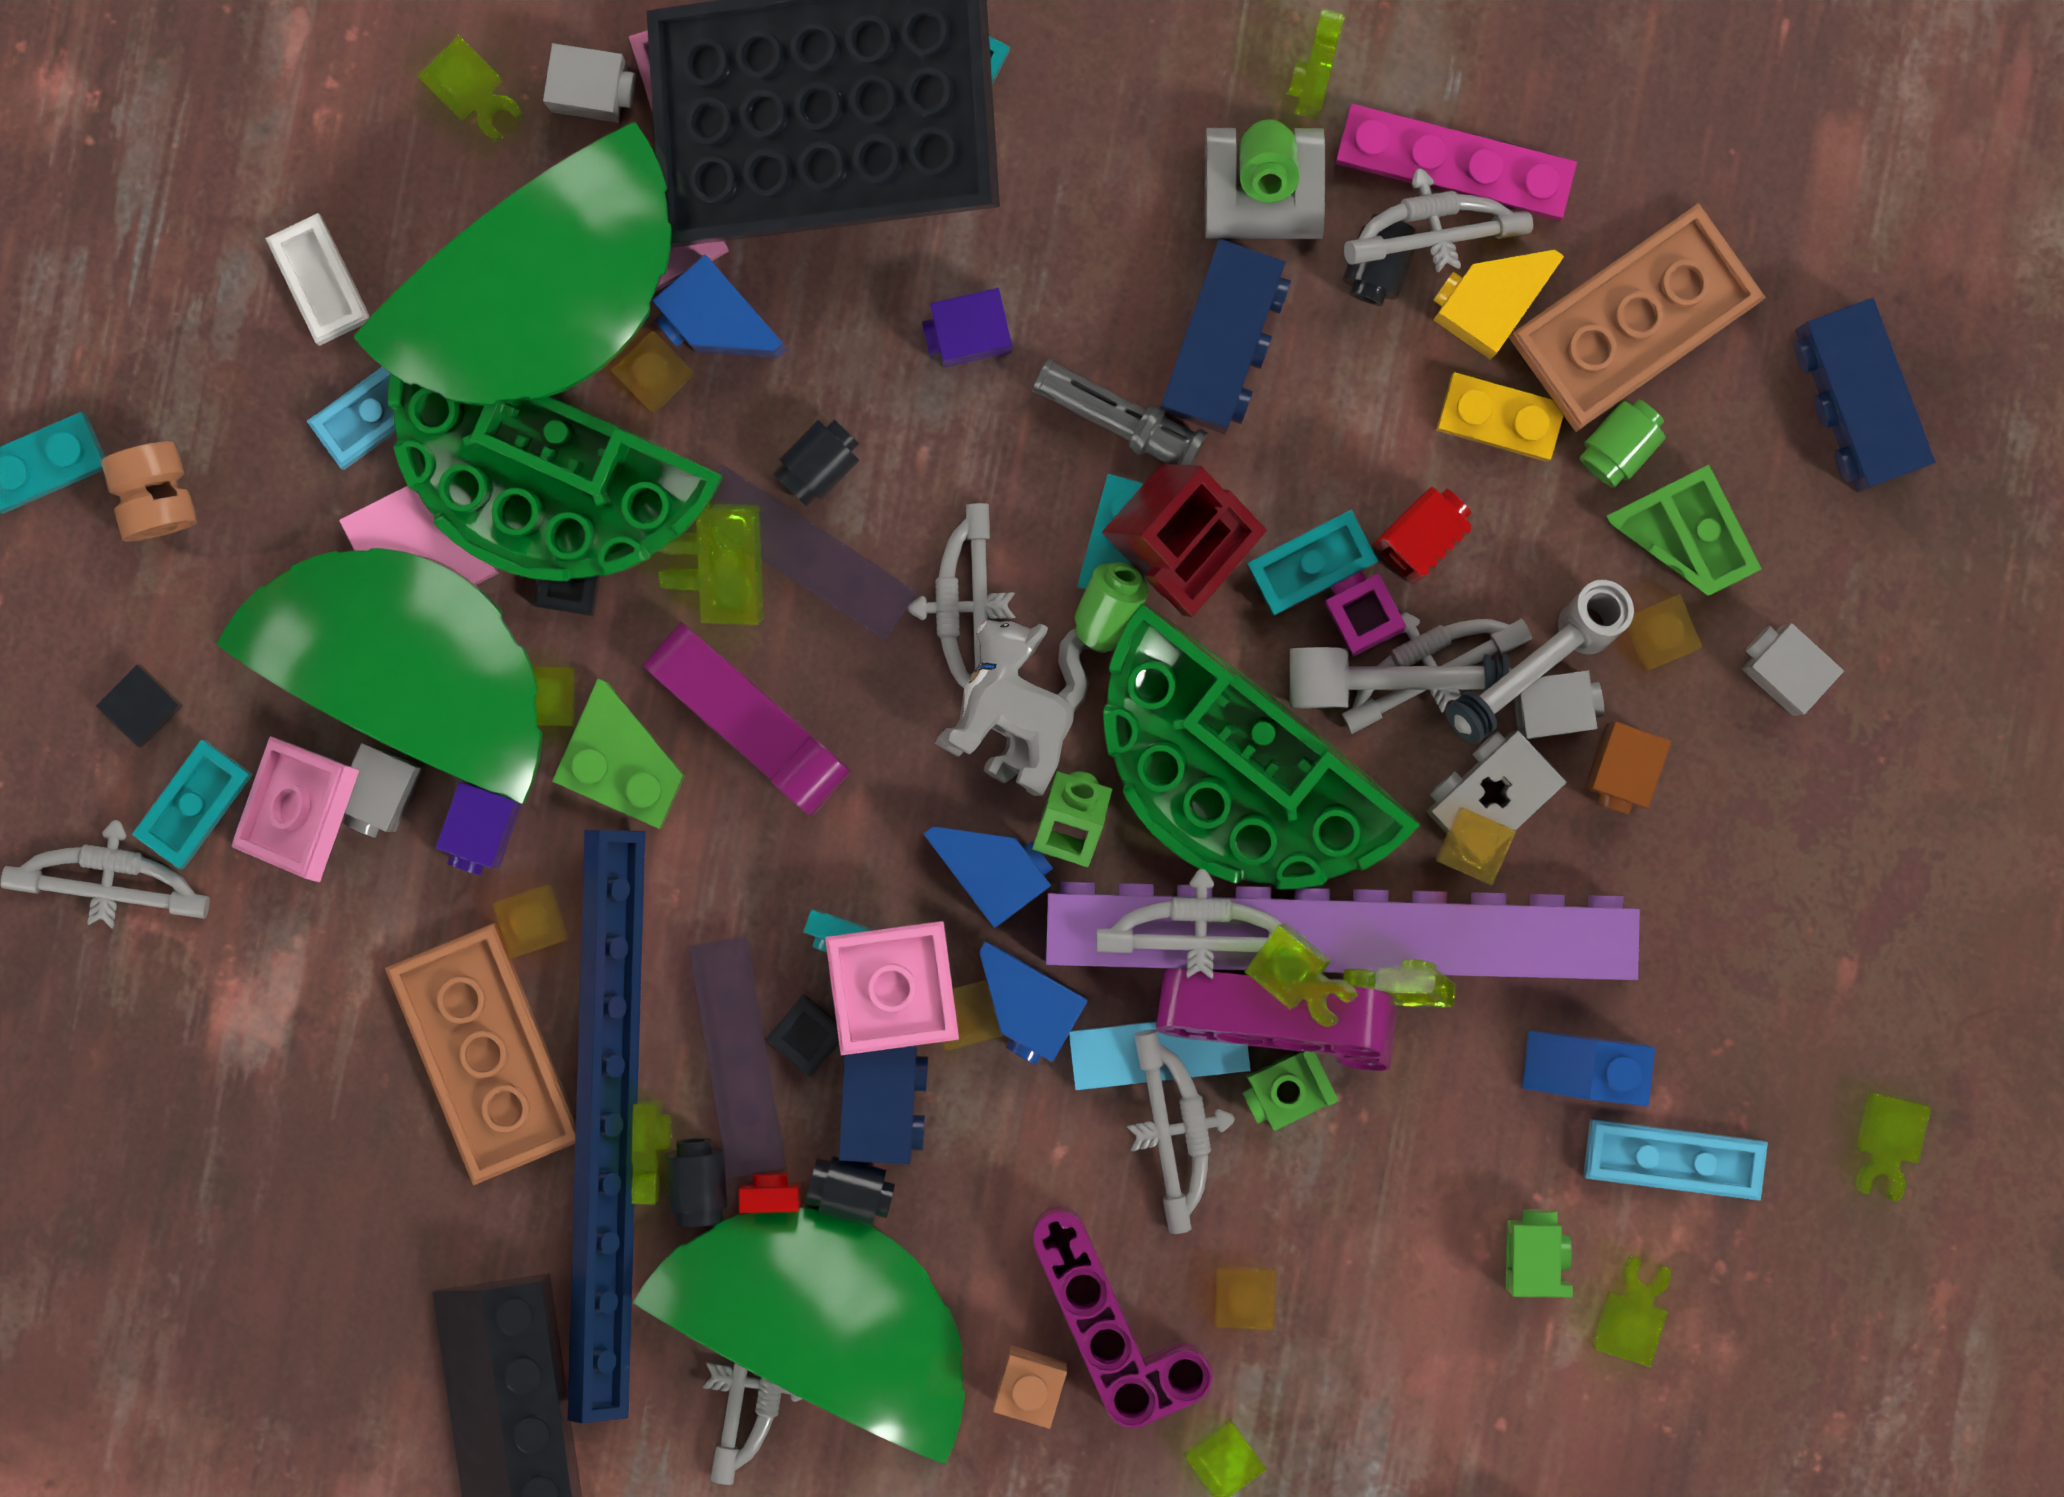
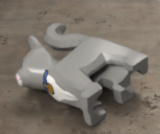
M985 620L976 632L980 643V664L964 687L960 719L955 727L946 728L937 737L935 744L956 757L960 756L963 752L971 754L979 746L988 731L993 729L1007 738L1006 747L1000 756L988 759L983 772L1001 783L1008 782L1018 774L1016 782L1026 788V792L1033 796H1041L1044 794L1059 764L1063 740L1073 723L1074 712L1085 700L1089 686L1085 668L1080 660V654L1084 649H1092L1100 653H1106L1107 651H1100L1087 646L1078 638L1075 629L1069 631L1060 643L1058 659L1060 669L1066 681V687L1059 694H1054L1018 676V669L1036 651L1045 637L1048 627L1038 624L1030 629L1012 621L997 622Z

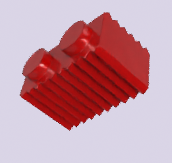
M1432 486L1372 546L1407 582H1418L1429 575V571L1437 567V563L1446 558V554L1454 550V546L1463 541V537L1471 533V523L1467 518L1472 512L1448 488L1440 493Z

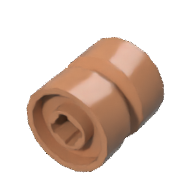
M163 441L132 447L113 453L100 461L109 493L120 497L121 502L115 507L114 513L122 541L133 542L160 537L189 528L198 522L190 491L178 485V481L185 473L175 442Z

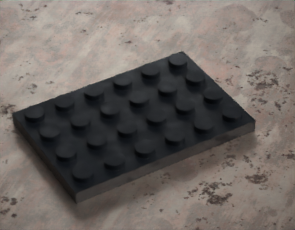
M715 0L646 11L655 156L660 164L667 185L665 197L668 222L672 228L671 248L1000 207L987 0Z

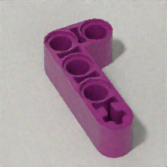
M682 621L643 664L647 671L771 779L770 781L808 815L814 816L852 773L843 762Z
M1187 969L1164 970L1156 1031L1159 1033L1184 1039L1332 1054L1338 1063L1346 1067L1366 1071H1386L1390 1069L1398 1010L1392 997L1385 992L1364 987L1213 972V979L1209 978L1202 971L1196 972L1187 979Z
M1062 1206L1051 1207L1042 1212L1034 1223L1033 1242L1035 1250L1107 1413L1112 1420L1122 1427L1132 1429L1142 1427L1194 1404L1205 1397L1211 1388L1213 1376L1208 1358L1204 1352L1193 1344L1179 1343L1143 1358L1084 1222L1078 1213ZM1059 1221L1063 1229L1070 1227L1075 1229V1232L1069 1235L1070 1249L1074 1258L1077 1259L1084 1252L1089 1257V1259L1072 1261L1060 1272H1057L1054 1268L1055 1265H1064V1256L1059 1245L1056 1242L1046 1244L1043 1240L1050 1235L1049 1224ZM1083 1274L1095 1278L1100 1285V1291L1096 1299L1085 1304L1076 1303L1071 1300L1066 1292L1070 1280ZM1112 1329L1123 1337V1347L1115 1356L1101 1357L1094 1353L1090 1347L1091 1339L1100 1330ZM1178 1360H1193L1201 1367V1375L1192 1386L1179 1387L1168 1378L1170 1368ZM1129 1383L1142 1386L1148 1393L1145 1404L1134 1411H1127L1118 1407L1114 1398L1120 1387Z

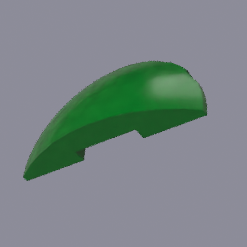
M633 122L579 150L489 210L451 240L405 281L366 321L353 338L377 363L406 384H416L424 389L442 394L449 401L469 405L494 406L496 401L516 400L525 397L532 400H541L561 393L603 369L623 351L650 314L649 303L655 293L660 276L667 272L671 253L672 228L668 222L665 197L667 185L660 164L638 125Z
M390 373L388 405L394 411V425L397 442L393 445V449L409 489L418 493L426 508L434 516L433 523L452 542L479 560L512 574L541 580L569 581V579L586 578L598 575L605 577L634 567L650 559L652 554L665 547L673 539L679 538L702 514L724 477L699 463L553 396L541 400H532L525 397L516 400L496 401L494 406L469 405L449 401L442 394L424 389L416 384L408 385Z
M384 548L347 552L332 551L314 556L292 565L288 571L277 576L265 586L258 588L239 607L219 637L216 645L229 655L285 691L350 727L426 764L503 797L515 800L521 804H524L528 798L536 776L543 738L542 731L537 727L535 696L539 692V687L533 665L525 647L516 643L509 628L501 618L503 612L481 589L449 567L423 556Z
M1141 603L1118 641L1110 663L1109 671L1111 676L1108 686L1107 704L1104 706V732L1108 754L1114 758L1118 773L1124 784L1123 792L1138 818L1169 850L1189 864L1206 870L1208 874L1233 883L1245 880L1254 883L1273 884L1277 889H1301L1323 885L1327 879L1348 873L1354 869L1362 871L1369 868L1404 843L1420 826V823L1373 779L1285 705L1195 637L1145 603Z
M801 1207L799 1212L737 1214L724 1219L718 1224H714L711 1230L696 1237L688 1244L678 1246L657 1266L633 1300V1304L662 1322L782 1389L892 1443L941 1464H946L961 1423L965 1399L961 1360L963 1351L958 1330L949 1307L945 1306L938 1291L931 1283L930 1276L907 1250L876 1228L819 1214V1209Z

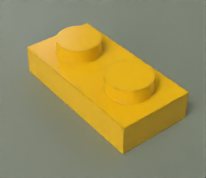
M1454 372L1451 375L1436 431L1549 462L1553 455L1563 414L1552 399Z

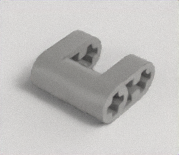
M1206 128L1205 238L1323 239L1325 217L1324 128H1293V134L1296 137L1298 147L1299 184L1288 198L1274 203L1254 200L1246 194L1242 186H1236V128Z

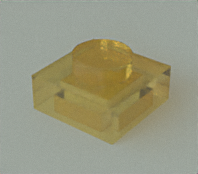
M653 330L611 370L653 415L695 375L684 361Z
M1680 594L1635 612L1633 620L1627 628L1645 671L1652 670L1703 648Z
M1459 807L1436 862L1488 885H1493L1516 830L1466 808Z
M551 884L492 903L511 959L569 940Z
M987 979L953 988L959 1040L943 1042L945 1052L1002 1037Z
M1216 1266L1215 1328L1274 1330L1275 1268Z

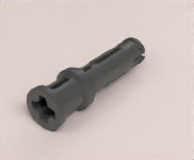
M1050 358L1043 366L1032 390L1033 393L1040 394L1130 441L1128 447L1133 449L1132 452L1138 456L1147 453L1169 465H1193L1208 435V432L1202 429L1194 432L1164 416V410L1158 406H1155V408L1149 406L1146 410L1104 387L1055 363Z

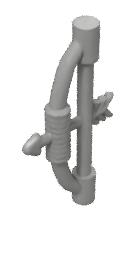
M1419 168L1414 173L1412 186L1419 188L1421 196L1403 199L1400 204L1372 218L1366 224L1359 239L1345 243L1344 255L1346 261L1352 265L1381 260L1389 253L1432 246L1430 252L1434 256L1433 262L1436 264L1437 272H1440L1447 263L1460 269L1461 263L1458 260V254L1455 252L1456 247L1453 242L1493 235L1497 239L1529 234L1533 230V219L1528 211L1513 213L1499 202L1485 197L1457 194L1455 191L1432 194L1429 186L1434 183V180L1423 169ZM1459 210L1488 213L1494 216L1492 221L1442 229L1439 217L1457 214ZM1428 219L1432 230L1430 232L1389 239L1377 236L1378 232L1401 220L1411 222Z
M985 503L966 504V518L952 532L946 544L939 577L935 580L936 602H926V598L920 596L910 603L907 608L909 613L920 620H925L927 613H937V636L941 639L949 669L957 683L963 688L972 674L970 675L966 671L957 643V637L960 635L959 613L973 612L975 670L980 664V643L976 635L978 627L985 620H988V617L990 619L1016 618L1008 608V603L1015 593H990L987 596L986 540L990 539L989 504ZM966 538L971 540L973 601H959L958 579L955 577L958 557Z
M1402 612L1400 615L1406 624L1405 631L1402 633L1406 632L1411 641H1407L1401 646L1392 649L1390 655L1377 666H1411L1422 660L1424 666H1437L1431 654H1435L1441 649L1450 646L1452 640L1481 633L1491 634V640L1442 665L1473 666L1483 660L1484 654H1490L1491 656L1497 652L1500 655L1505 654L1531 640L1532 635L1523 619H1519L1510 625L1493 619H1473L1447 626L1438 625L1420 635L1416 628L1420 624V619L1407 612ZM1459 689L1430 690L1442 713L1448 701L1456 700L1461 696ZM1358 690L1353 707L1341 713V717L1349 732L1353 734L1382 719V713L1425 690H1394L1375 701L1371 698L1374 690Z
M118 820L112 821L102 832L103 836L108 838L107 848L84 844L82 847L46 851L34 856L20 867L5 866L1 876L2 889L38 894L40 890L94 898L90 902V917L87 924L90 925L101 919L111 929L114 927L113 920L115 919V911L117 909L115 901L169 909L170 914L205 919L209 911V896L195 894L186 880L177 872L154 860L143 857L140 852L118 850L119 840H124L127 837L121 822ZM79 863L80 867L103 870L101 884L43 876L42 871L39 870L43 867L60 864ZM114 871L130 875H137L140 872L172 886L175 891L170 895L112 886Z
M1200 869L1190 881V887L1196 888V898L1173 897L1171 901L1151 904L1129 912L1111 929L1097 928L1096 952L1132 953L1133 949L1190 950L1187 953V979L1198 971H1202L1209 978L1213 979L1212 961L1214 956L1211 951L1268 952V957L1304 958L1305 934H1291L1278 919L1270 914L1246 905L1233 903L1230 899H1207V889L1213 888L1214 882L1206 870ZM1170 917L1173 921H1195V936L1133 934L1132 929L1136 925ZM1232 919L1262 927L1270 933L1268 938L1206 936L1207 921L1230 922Z
M1143 1030L1135 1033L1134 1036L1140 1069L1145 1070L1154 1123L1147 1121L1144 1124L1138 1123L1127 1126L1136 1135L1131 1151L1146 1149L1147 1147L1152 1148L1158 1143L1167 1196L1163 1197L1168 1231L1170 1234H1180L1192 1229L1190 1214L1201 1200L1205 1189L1208 1154L1211 1152L1207 1129L1217 1127L1219 1132H1224L1233 1124L1235 1118L1233 1114L1221 1109L1215 1110V1116L1205 1118L1203 1098L1198 1095L1193 1080L1183 1062L1175 1053L1159 1043L1156 1030ZM1163 1063L1169 1068L1182 1095V1098L1179 1100L1182 1123L1169 1125L1159 1067L1163 1066ZM1185 1133L1188 1155L1193 1157L1191 1182L1187 1195L1181 1193L1171 1138L1173 1135Z
M706 1362L712 1375L702 1388H711L712 1390L724 1392L729 1390L721 1444L716 1445L710 1481L718 1484L732 1485L734 1483L735 1471L750 1461L759 1451L774 1417L778 1416L781 1393L790 1394L793 1402L799 1401L802 1398L762 1377L747 1376L748 1370L734 1363L732 1369L729 1365ZM745 1387L759 1389L755 1408L758 1416L744 1447L739 1450V1448L735 1447L744 1389Z

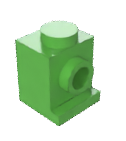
M1056 771L1045 802L1032 850L1089 867L1104 826L1112 789L1099 785L1097 779L1087 772L1077 771L1068 775ZM1054 821L1085 830L1084 840L1053 831Z
M1294 1051L1247 1074L1246 1077L1252 1088L1242 1092L1256 1123L1259 1124L1268 1120L1274 1131L1339 1101L1316 1053L1307 1051ZM1285 1081H1293L1299 1088L1297 1098L1289 1103L1282 1102L1277 1097V1089Z
M1525 1209L1522 1210V1219H1507L1506 1290L1513 1297L1573 1298V1286L1567 1280L1561 1279V1270H1570L1571 1239L1570 1235H1562V1226L1558 1224V1211Z

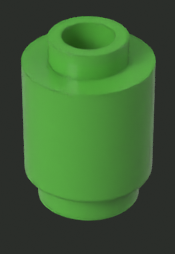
M1262 120L1253 124L1244 133L1239 144L1240 181L1242 188L1248 196L1259 202L1274 203L1288 198L1299 184L1300 173L1296 137L1290 129L1276 120Z
M1640 399L1633 405L1621 400L1584 442L1587 449L1579 459L1593 475L1606 485L1615 488L1622 479L1629 481L1666 439L1660 429L1664 420L1651 406Z
M1122 562L1105 563L1095 568L1074 616L1076 635L1087 646L1100 651L1116 649L1128 622L1141 603H1145L1149 594V588L1136 568Z

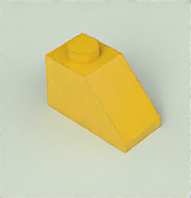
M1549 250L1472 264L1463 278L1453 271L1433 299V301L1442 306L1433 321L1491 360L1500 350L1564 256L1556 250Z

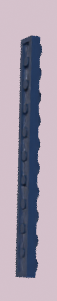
M584 830L567 1421L581 1424L626 1419L629 1416L645 831Z

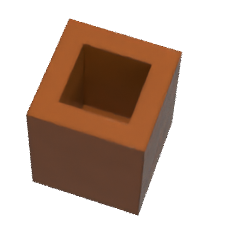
M1619 722L1607 723L1584 789L1598 794L1596 805L1624 815L1630 814L1632 806L1636 808H1649L1672 741Z

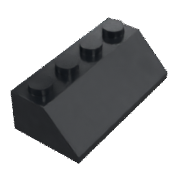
M550 1273L434 1290L433 1299L462 1497H582L572 1422L567 1421L568 1395Z

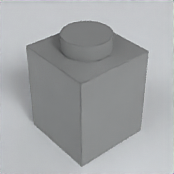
M552 43L543 102L551 113L619 123L622 107L631 108L633 102L635 73L627 72L628 64L622 54Z
M1792 623L1780 626L1776 631L1770 625L1767 626L1745 650L1752 658L1741 668L1792 716L1805 715L1844 672L1839 665Z
M1589 670L1540 677L1514 698L1518 731L1526 739L1597 729L1596 717L1604 716L1601 686L1599 682H1591Z
M361 743L351 767L358 769L359 773L345 810L347 816L343 824L365 835L376 838L379 829L385 832L397 831L425 768L373 744Z

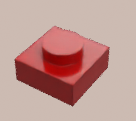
M767 1172L752 1174L753 1183L743 1184L739 1188V1213L799 1212L802 1207V1182L788 1183V1173Z

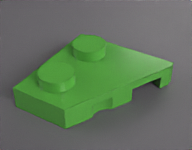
M1710 465L1607 515L1610 524L1708 596L1762 570Z
M597 679L552 782L658 829H662L685 775L669 755L657 744L640 720L634 716L619 698L612 686L606 681Z

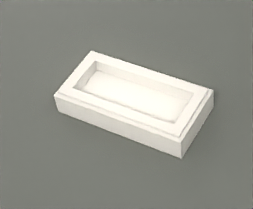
M319 213L265 238L316 344L320 346L366 323L370 315Z

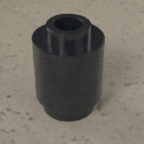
M1372 214L1371 219L1379 214ZM1398 221L1378 232L1377 236L1389 239L1413 235L1416 229L1403 221ZM1366 225L1361 227L1357 239H1359ZM1415 249L1389 253L1381 260L1352 265L1348 263L1342 280L1352 286L1349 294L1362 302L1375 306H1383L1385 299H1398Z
M835 419L827 427L817 420L779 459L783 464L773 475L807 507L816 497L822 500L860 461L852 453L859 443Z
M689 1138L676 1141V1150L665 1154L669 1211L675 1213L676 1225L681 1227H700L720 1223L723 1221L722 1209L728 1206L724 1150L712 1147L710 1138Z
M835 1156L832 1157L831 1161L817 1158L805 1204L819 1207V1214L873 1227L875 1216L887 1218L895 1184L885 1181L887 1169L855 1161H840L839 1157Z

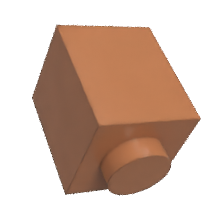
M1010 1345L995 1395L993 1412L1050 1429L1066 1378L1067 1362Z

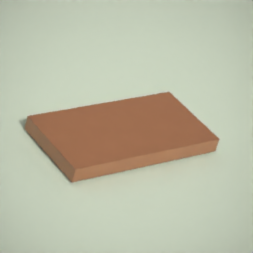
M1698 203L1509 335V339L1574 431L1577 432L1756 306L1766 297Z
M496 923L385 968L473 1185L575 1144V1115Z

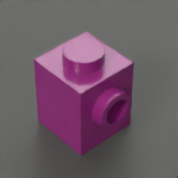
M1359 572L1331 587L1335 596L1326 600V608L1352 658L1405 631L1406 624L1379 573L1366 579L1363 572Z

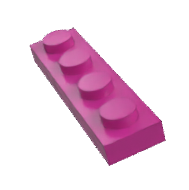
M1351 103L1335 164L1411 184L1415 171L1421 168L1434 180V183L1429 186L1431 189L1442 192L1455 191L1457 194L1489 198L1499 202L1508 209L1520 212L1528 211L1531 215L1560 222L1564 216L1577 161Z

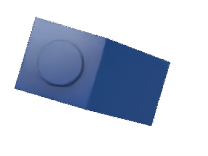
M706 254L652 300L662 313L654 322L676 347L686 340L693 350L698 353L778 358L786 351L782 341Z
M932 827L924 833L925 837L994 928L1051 886L1044 875L1053 868L1041 852L1032 850L1033 841L1022 847L1016 838L941 827Z
M985 940L979 953L1000 1031L1011 1038L1006 1048L1037 1065L1041 1056L1053 1062L1088 1001L1087 998Z
M1528 1030L1521 1088L1581 1099L1649 1107L1655 1047L1644 1043Z

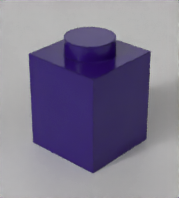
M999 288L930 303L933 319L922 321L929 355L941 353L944 368L1012 353V343Z
M459 782L435 849L450 854L447 864L473 874L481 875L484 866L499 868L522 804L472 783Z

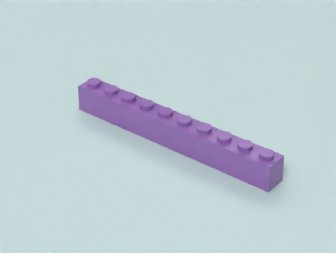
M1060 882V893H1048L1046 965L1187 968V953L1190 950L1133 949L1132 953L1096 952L1097 928L1111 929L1124 915L1135 909L1155 903L1171 901L1173 897L1196 898V888H1192L1190 885H1177V896H1155L1154 884L1119 883L1118 895L1095 894V883ZM1236 886V898L1212 897V888L1207 889V899H1230L1233 903L1246 905L1270 914L1278 919L1291 934H1305L1304 958L1268 957V952L1211 951L1214 956L1212 961L1213 969L1638 980L1640 909L1623 908L1624 896L1588 895V907L1565 906V895L1529 894V905H1506V893L1471 892L1470 904L1447 903V892L1412 891V902H1389V890L1353 889V901L1330 900V889L1326 888L1295 889L1294 899H1272L1271 887ZM1170 917L1136 925L1132 929L1133 934L1195 936V921H1173ZM1232 919L1230 922L1207 921L1206 936L1268 938L1270 933L1267 929Z

